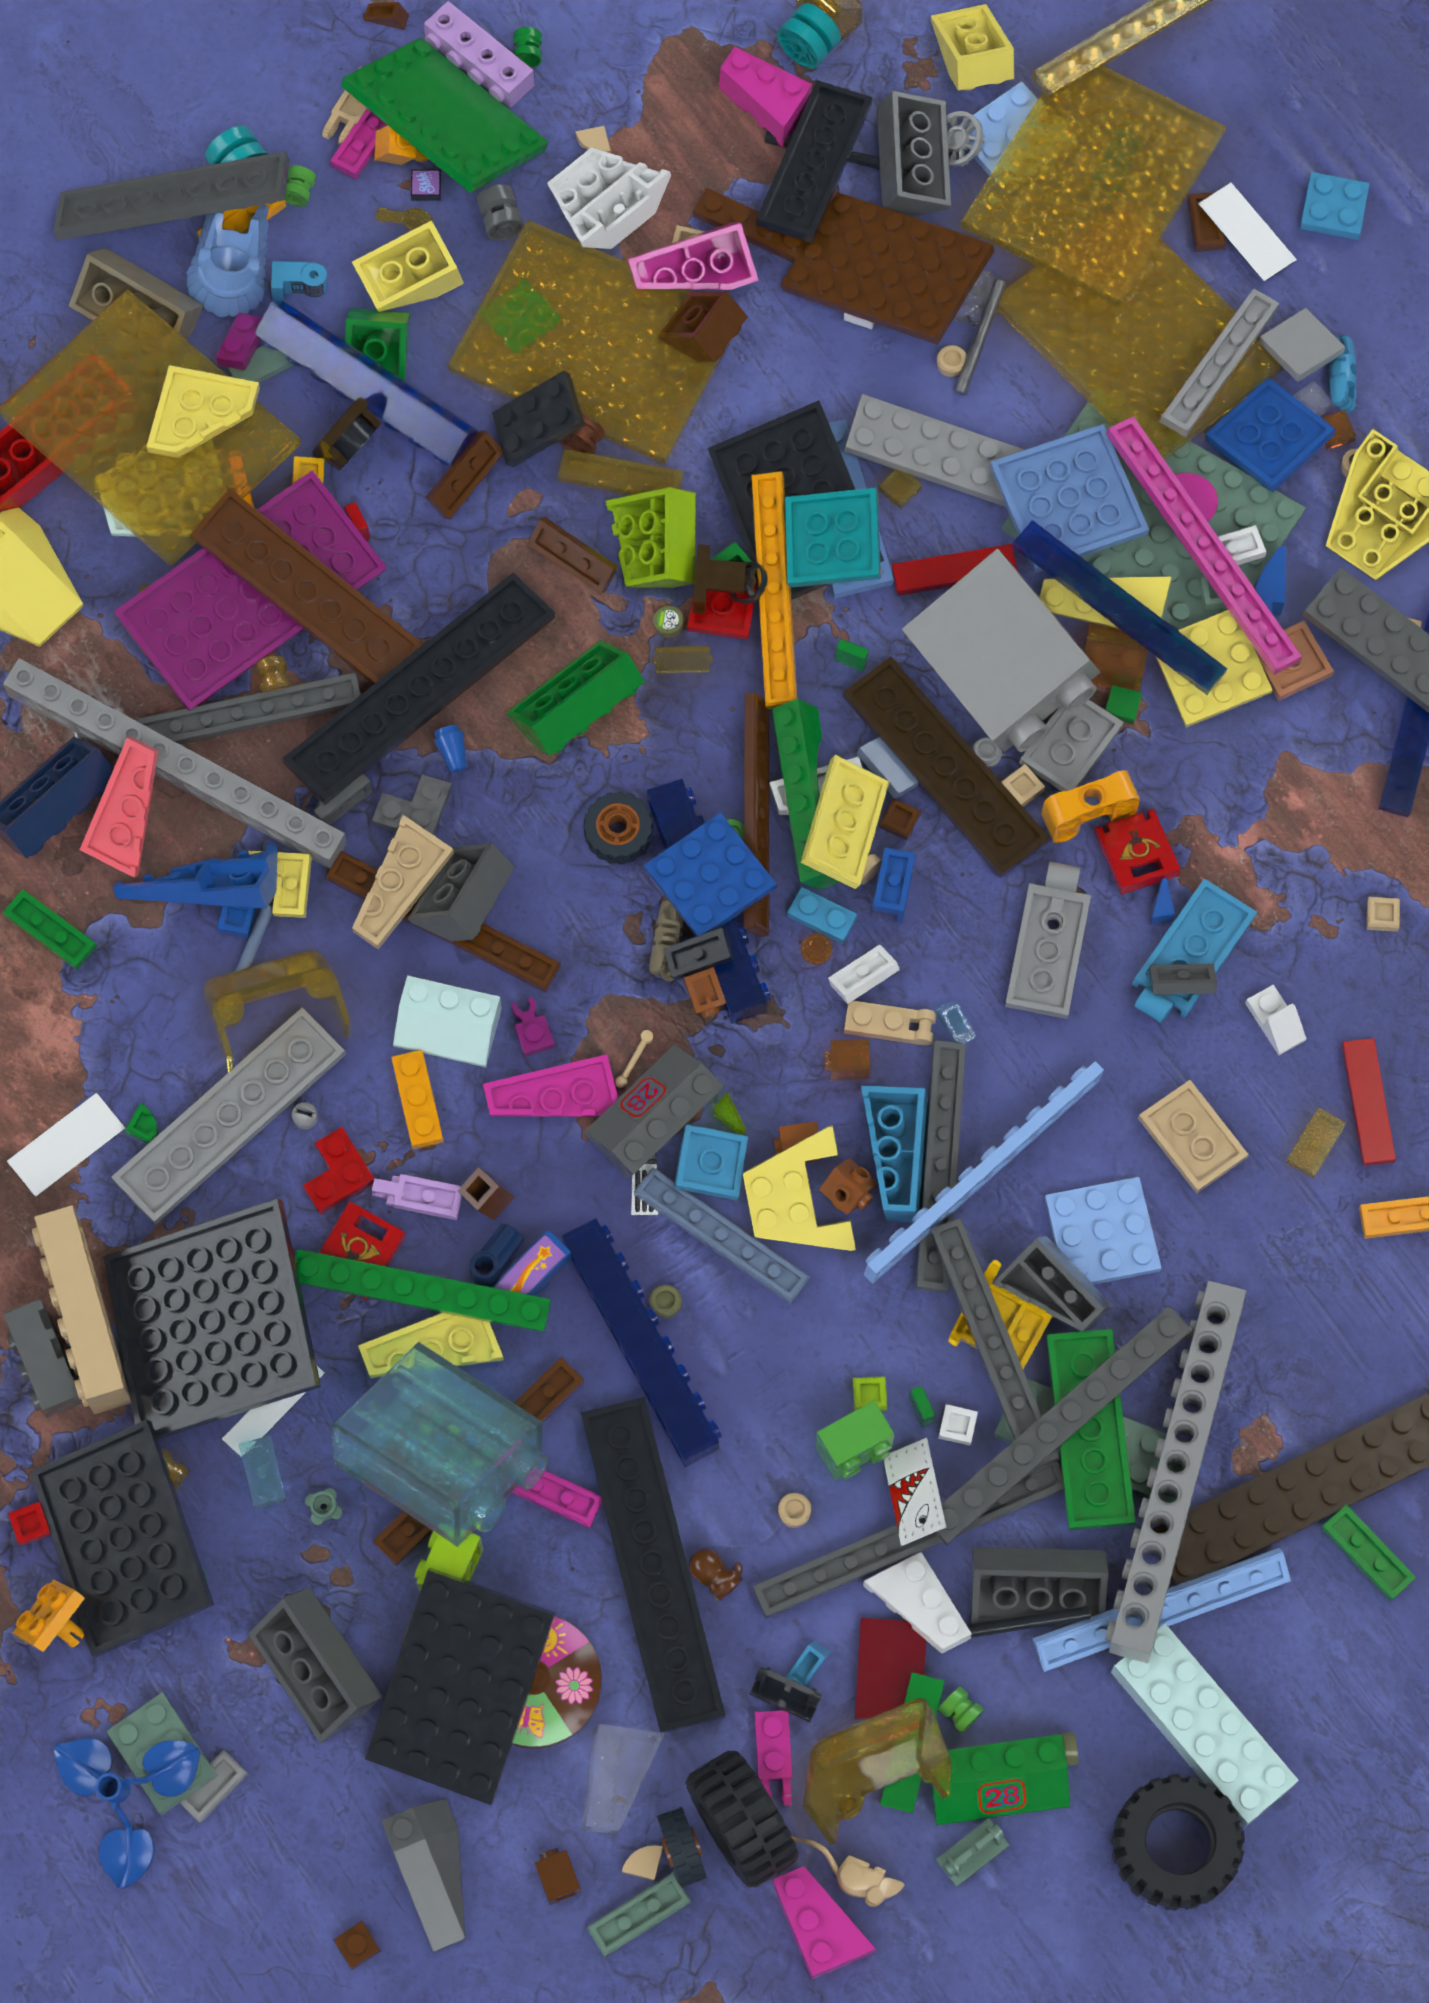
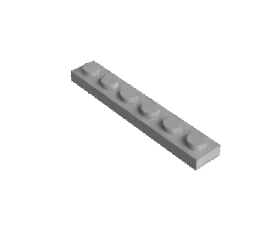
M1256 289L1251 291L1163 413L1160 423L1187 437L1278 309L1279 302Z

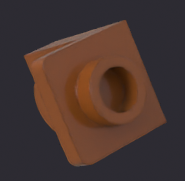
M714 967L683 978L693 1007L691 1008L693 1014L701 1012L702 1017L705 1018L721 1012L719 1006L725 1004L726 1000Z

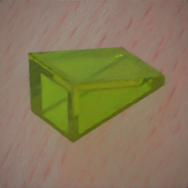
M727 1091L712 1109V1115L738 1135L746 1136V1128Z

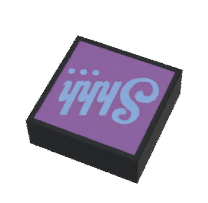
M411 169V201H441V169Z

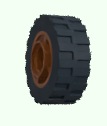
M620 791L618 793H606L605 796L598 797L596 802L588 807V813H585L583 825L585 840L589 845L590 851L595 853L600 860L603 859L607 863H619L621 865L625 864V862L635 861L637 857L645 853L647 847L649 848L651 837H653L652 818L648 807L644 806V802L641 799L635 798V795L625 794ZM615 823H622L627 827L621 833H614L610 830L611 826Z
M683 1807L657 1815L664 1836L661 1838L670 1866L675 1868L681 1888L707 1879L700 1859L703 1854L694 1828L689 1827Z

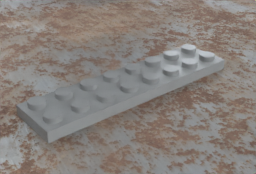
M302 1007L111 1177L113 1182L155 1225L158 1224L346 1055L345 1050Z

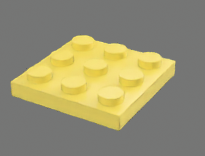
M1229 610L1150 641L1152 651L1186 728L1272 693L1271 685L1254 646Z

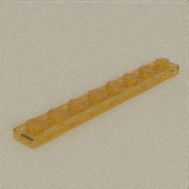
M1151 0L1033 71L1031 79L1052 98L1213 0Z

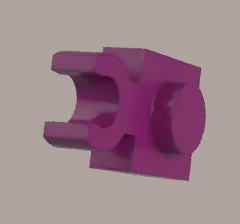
M532 997L528 998L530 1009L526 1012L520 1011L516 1002L512 1003L514 1017L522 1021V1023L514 1025L525 1057L555 1047L545 1016L542 1015L535 1018L537 1009L536 1002Z

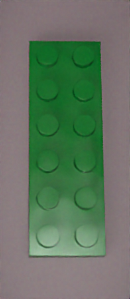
M1112 1329L1047 1334L1046 1340L1054 1406L1115 1353ZM1119 1395L1059 1447L1068 1531L1135 1525L1136 1523L1121 1396Z

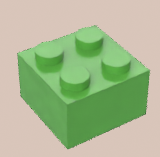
M874 1400L819 1430L816 1436L815 1447L834 1480L842 1476L846 1480L861 1471L860 1466L869 1461L876 1464L890 1455L889 1450L892 1449L894 1432Z

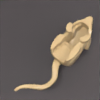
M791 1836L794 1842L807 1844L820 1850L827 1858L840 1889L851 1897L865 1898V1903L870 1907H876L884 1900L897 1895L905 1886L899 1880L885 1877V1869L880 1867L869 1868V1863L849 1855L838 1867L829 1850L823 1845L809 1839Z

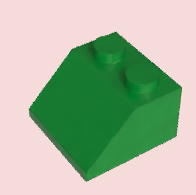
M350 308L346 317L345 377L405 381L410 343V312H378L377 310Z

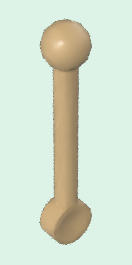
M644 1030L641 1033L639 1046L622 1075L615 1079L617 1087L624 1088L627 1085V1077L646 1044L653 1041V1033L650 1030Z

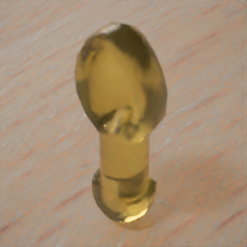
M381 207L375 213L376 219L379 222L401 223L410 230H414L431 220L433 222L431 215L420 208H411L401 212Z

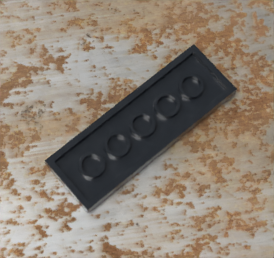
M819 80L816 81L757 216L756 226L813 243L870 110L872 97Z

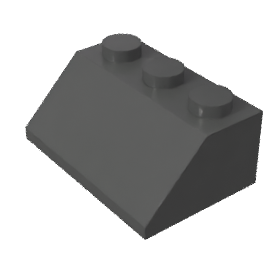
M493 843L452 847L454 854L424 891L408 920L412 924L450 941L474 939L480 932L481 925L486 916L494 908L495 901L501 890L508 884V878L515 868Z

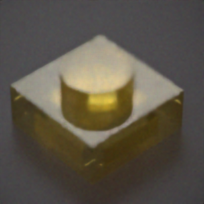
M896 469L879 485V491L900 509L922 490V484L911 474Z

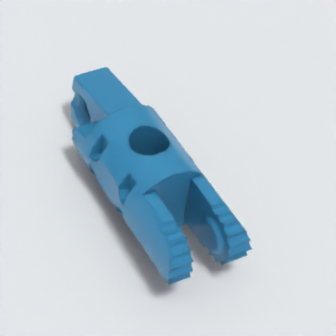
M1344 335L1337 338L1345 346L1344 353L1329 362V388L1332 404L1340 406L1339 408L1343 412L1351 414L1356 406V357L1353 340L1349 336Z

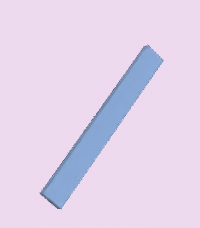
M1277 1548L1168 1588L1158 1629L1164 1624L1170 1626L1290 1582L1291 1579L1283 1551ZM1111 1609L1092 1616L1090 1620L1079 1621L1033 1638L1042 1670L1046 1672L1110 1648L1111 1642L1105 1640L1110 1620L1117 1621L1119 1610ZM1135 1615L1126 1618L1127 1623L1131 1626H1140L1144 1623L1140 1617Z

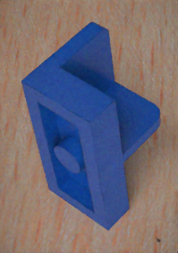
M885 848L872 910L896 914V922L903 923L916 853Z

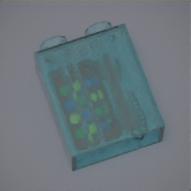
M420 1342L409 1350L332 1425L334 1465L457 1547L475 1529L482 1533L490 1531L497 1524L505 1510V1498L518 1485L525 1490L533 1487L543 1475L548 1464V1456L542 1453V1421Z

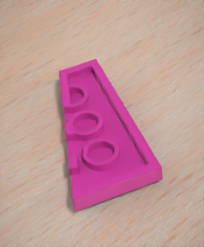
M607 1054L483 1084L490 1117H600L618 1099Z

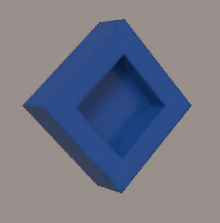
M222 906L217 931L219 933L249 938L256 908Z

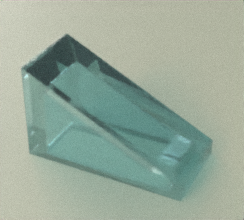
M949 1001L934 1010L956 1043L965 1044L976 1037L957 1002Z

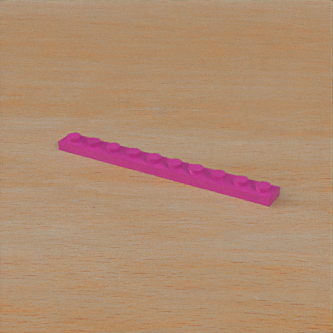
M1133 416L1108 428L1107 437L1273 675L1299 663L1302 658L1301 654Z

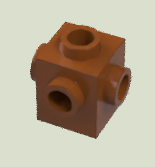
M849 1158L833 1169L819 1190L831 1200L834 1207L849 1215L856 1209L864 1210L874 1198L871 1193L878 1183L865 1168L858 1166Z

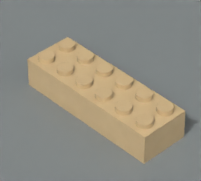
M72 1205L35 1216L37 1227L32 1228V1233L41 1255H45L44 1258L40 1259L44 1275L48 1278L50 1286L54 1285L53 1288L49 1289V1294L53 1307H56L59 1316L62 1315V1318L57 1319L61 1336L65 1339L66 1345L71 1346L70 1349L66 1350V1355L75 1376L80 1378L74 1380L79 1399L82 1400L84 1407L90 1406L94 1415L131 1404L127 1382L79 1217Z

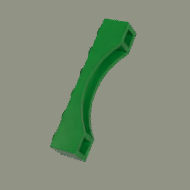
M797 698L772 708L799 879L801 883L822 890L841 882L800 863L820 797L817 777V755L822 739V730L818 707Z

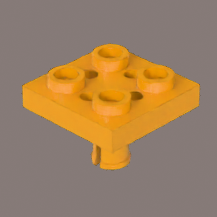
M53 1579L51 1583L44 1585L38 1592L37 1601L32 1608L21 1614L16 1622L17 1627L12 1633L41 1652L46 1650L56 1635L73 1648L80 1642L70 1632L81 1639L84 1637V1632L82 1628L69 1618L85 1598L76 1590Z

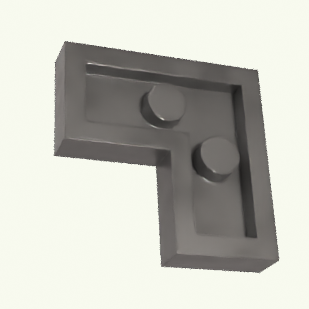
M422 774L412 802L382 793L372 819V824L397 832L399 822L404 815L435 836L452 790V783Z

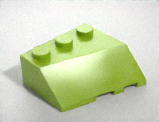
M667 487L606 501L607 509L612 511L615 521L611 525L613 535L618 536L621 546L618 556L626 587L675 588L695 584L696 493Z

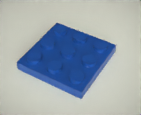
M1267 377L1205 434V441L1273 493L1335 435V428Z
M721 812L644 864V870L696 937L717 930L777 888L776 882Z

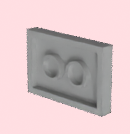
M1090 700L1070 712L1061 705L1047 722V733L1040 741L1027 749L1021 757L1019 764L1022 766L1026 764L1034 774L1060 791L1077 788L1120 732L1124 722Z

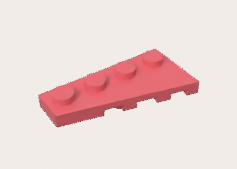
M128 737L79 850L135 878L139 875L159 750L133 737Z

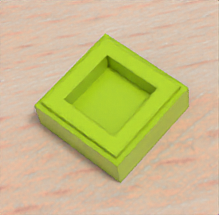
M886 1376L853 1378L854 1411L874 1400L881 1411H887Z

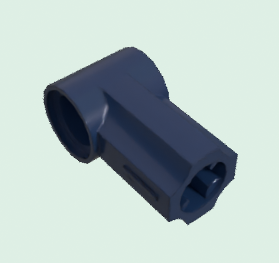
M501 1223L481 1251L476 1252L470 1260V1275L474 1284L493 1287L498 1282L499 1274L524 1242V1237L509 1224ZM481 1265H489L493 1268L488 1274H480L476 1271Z

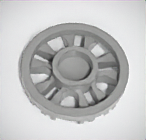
M956 111L946 116L947 123L950 122L952 125L950 129L947 126L948 154L952 151L949 166L954 168L968 165L975 155H979V151L982 150L980 148L981 144L985 141L983 140L985 135L983 134L982 124L979 120L968 112ZM964 117L962 125L958 126L957 118ZM976 130V135L971 136L972 132ZM970 141H974L975 144L970 145ZM970 149L971 151L965 156V151Z

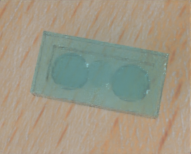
M271 1435L239 1443L254 1508L257 1509L287 1501Z

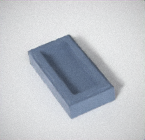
M880 737L860 747L856 755L859 756L873 774L889 781L887 790L895 799L919 785V781Z

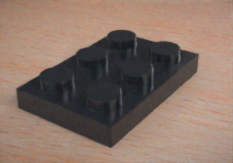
M566 371L558 373L492 412L505 462L511 467L519 465L585 426L571 374Z

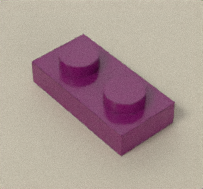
M238 313L216 355L218 365L246 370L268 326L266 318Z

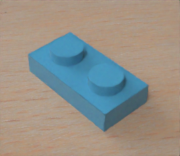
M803 887L799 890L787 912L788 918L841 944L845 942L858 915Z

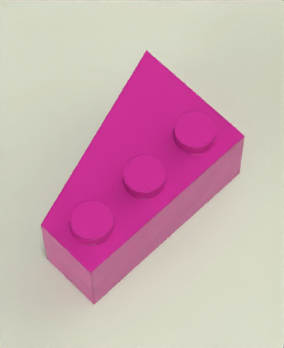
M804 1866L772 1879V1886L811 1980L875 1953L876 1948Z

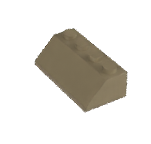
M106 247L87 254L69 303V307L153 357L156 358L163 352L171 361L194 332L204 306Z

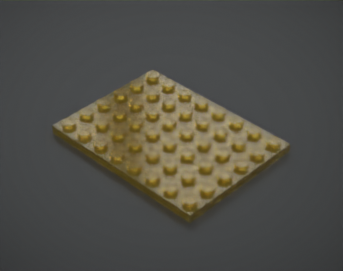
M1069 49L962 219L960 227L1120 307L1224 136L1227 127Z
M1124 203L1003 291L997 311L1113 426L1134 416L1164 460L1239 404L1267 378L1272 379L1284 370L1259 344V335L1187 437L1160 423L1163 413L1236 314V311Z
M528 220L448 363V370L513 399L523 395L558 373L566 371L571 374L581 413L591 417L589 421L594 425L598 422L604 428L605 435L603 438L666 465L722 357L716 360V362H697L661 341L658 337L693 290L637 289L627 262L595 248L582 247L580 242Z
M127 289L0 406V416L167 564L172 566L196 544L190 538V534L228 488L241 498L246 497L301 445V440L256 401L252 416L179 458L148 452L146 446L169 365L223 376L227 375Z

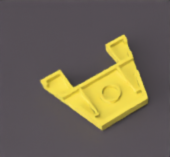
M833 1125L823 1128L821 1131L803 1139L785 1151L743 1172L752 1226L756 1238L848 1251L856 1250L851 1220L817 1225L805 1161L838 1155Z

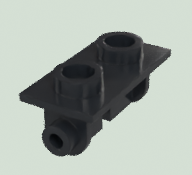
M770 1667L759 1668L755 1677L756 1681L749 1692V1695L808 1722L811 1721L823 1697V1694L817 1692L816 1688L810 1689L771 1671Z

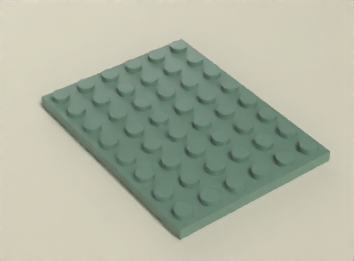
M1097 388L1064 437L1104 424L1108 431V428L1134 416L1175 475L1193 473L1202 476L1212 484L1217 493L1218 506L1216 513L1208 523L1218 537L1256 525L1267 551L1266 556L1238 565L1255 588L1267 562L1276 550L1283 546L1303 516L1306 507L1276 490L1272 493L1249 474ZM1114 447L1148 525L1149 533L1146 536L1061 564V566L1083 578L1086 572L1095 578L1171 576L1172 581L1161 625L1173 632L1228 610L1227 608L1204 610L1199 583L1200 578L1204 574ZM1009 515L1002 526V531L1020 541Z

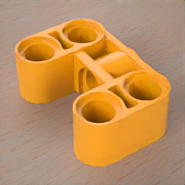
M1122 770L1080 787L1051 795L1044 801L1041 815L1053 843H1062L1075 837L1079 833L1081 824L1107 814L1112 822L1136 814L1140 798L1128 771ZM1093 797L1099 801V804L1089 805L1084 799Z

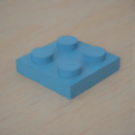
M1311 172L1300 229L1359 240L1370 183Z
M685 1124L682 1132L674 1188L736 1201L740 1193L748 1136Z

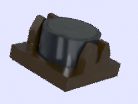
M362 396L356 399L312 451V455L315 458H324L339 471L356 455L381 424L378 418L366 408L369 403Z

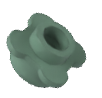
M327 1488L324 1491L309 1494L306 1497L305 1504L311 1510L312 1516L310 1519L314 1525H322L325 1520L331 1518L337 1520L341 1517L342 1509L337 1505V1493L334 1489ZM326 1504L327 1508L323 1510L321 1505Z

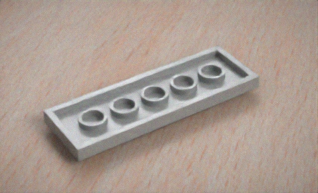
M864 394L859 399L844 447V452L1004 507L1006 505L990 470V462L1024 451V449Z

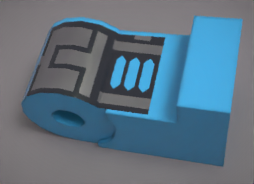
M272 261V301H284L285 294H305L312 298H318L327 292V272L322 265L308 262Z

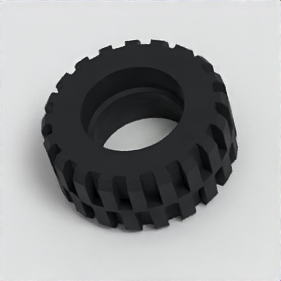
M727 1750L688 1775L685 1781L686 1788L698 1814L726 1861L746 1887L756 1888L795 1864L798 1858V1850L788 1827L764 1785L738 1751Z
M1172 1774L1167 1778L1160 1779L1158 1777L1150 1780L1148 1784L1143 1787L1140 1786L1125 1802L1114 1823L1115 1827L1111 1836V1844H1113L1114 1849L1112 1857L1114 1864H1117L1120 1869L1118 1874L1122 1881L1129 1883L1132 1887L1130 1891L1137 1897L1139 1895L1143 1896L1148 1900V1904L1155 1907L1157 1905L1166 1906V1910L1176 1911L1178 1908L1189 1910L1213 1900L1234 1879L1238 1872L1239 1864L1243 1860L1244 1851L1242 1850V1844L1245 1842L1244 1831L1240 1829L1239 1823L1241 1818L1238 1811L1233 1812L1230 1807L1231 1800L1226 1795L1222 1797L1215 1791L1217 1789L1216 1786L1210 1782L1205 1785L1199 1782L1198 1777L1191 1775L1188 1778H1181L1179 1774ZM1168 1811H1182L1192 1815L1203 1825L1209 1837V1852L1206 1860L1198 1869L1187 1874H1172L1160 1868L1152 1860L1146 1847V1834L1151 1822L1159 1815Z

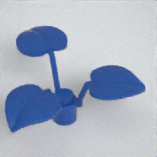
M84 1738L68 1743L56 1744L54 1746L56 1765L66 1786L75 1794L91 1796L97 1793L101 1799L111 1802V1809L115 1810L124 1824L125 1831L114 1829L103 1838L99 1846V1859L104 1871L113 1880L117 1888L124 1889L131 1886L149 1869L154 1857L155 1846L148 1831L143 1829L132 1831V1825L122 1811L120 1803L128 1798L131 1785L148 1783L152 1781L155 1792L162 1796L175 1797L183 1794L189 1789L195 1779L200 1758L199 1748L191 1743L178 1740L158 1743L150 1748L143 1757V1767L149 1775L125 1779L119 1775L108 1773L112 1768L113 1759L110 1749L102 1741Z

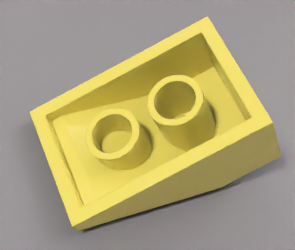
M987 4L931 15V23L945 65L958 91L972 90L978 86L1000 84L1003 81L1014 79V48Z
M432 220L352 261L378 312L437 298L464 284L458 268Z

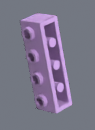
M449 1L424 22L425 41L434 49L440 50L456 67L462 68L478 85L484 86L499 102H503L509 108L513 107L535 86L533 69Z

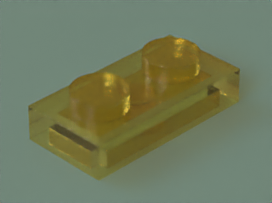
M1318 1107L1287 1158L1286 1163L1314 1179L1344 1129L1346 1122Z

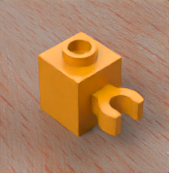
M387 125L376 131L375 161L403 165L413 159L418 162L429 160L390 126Z

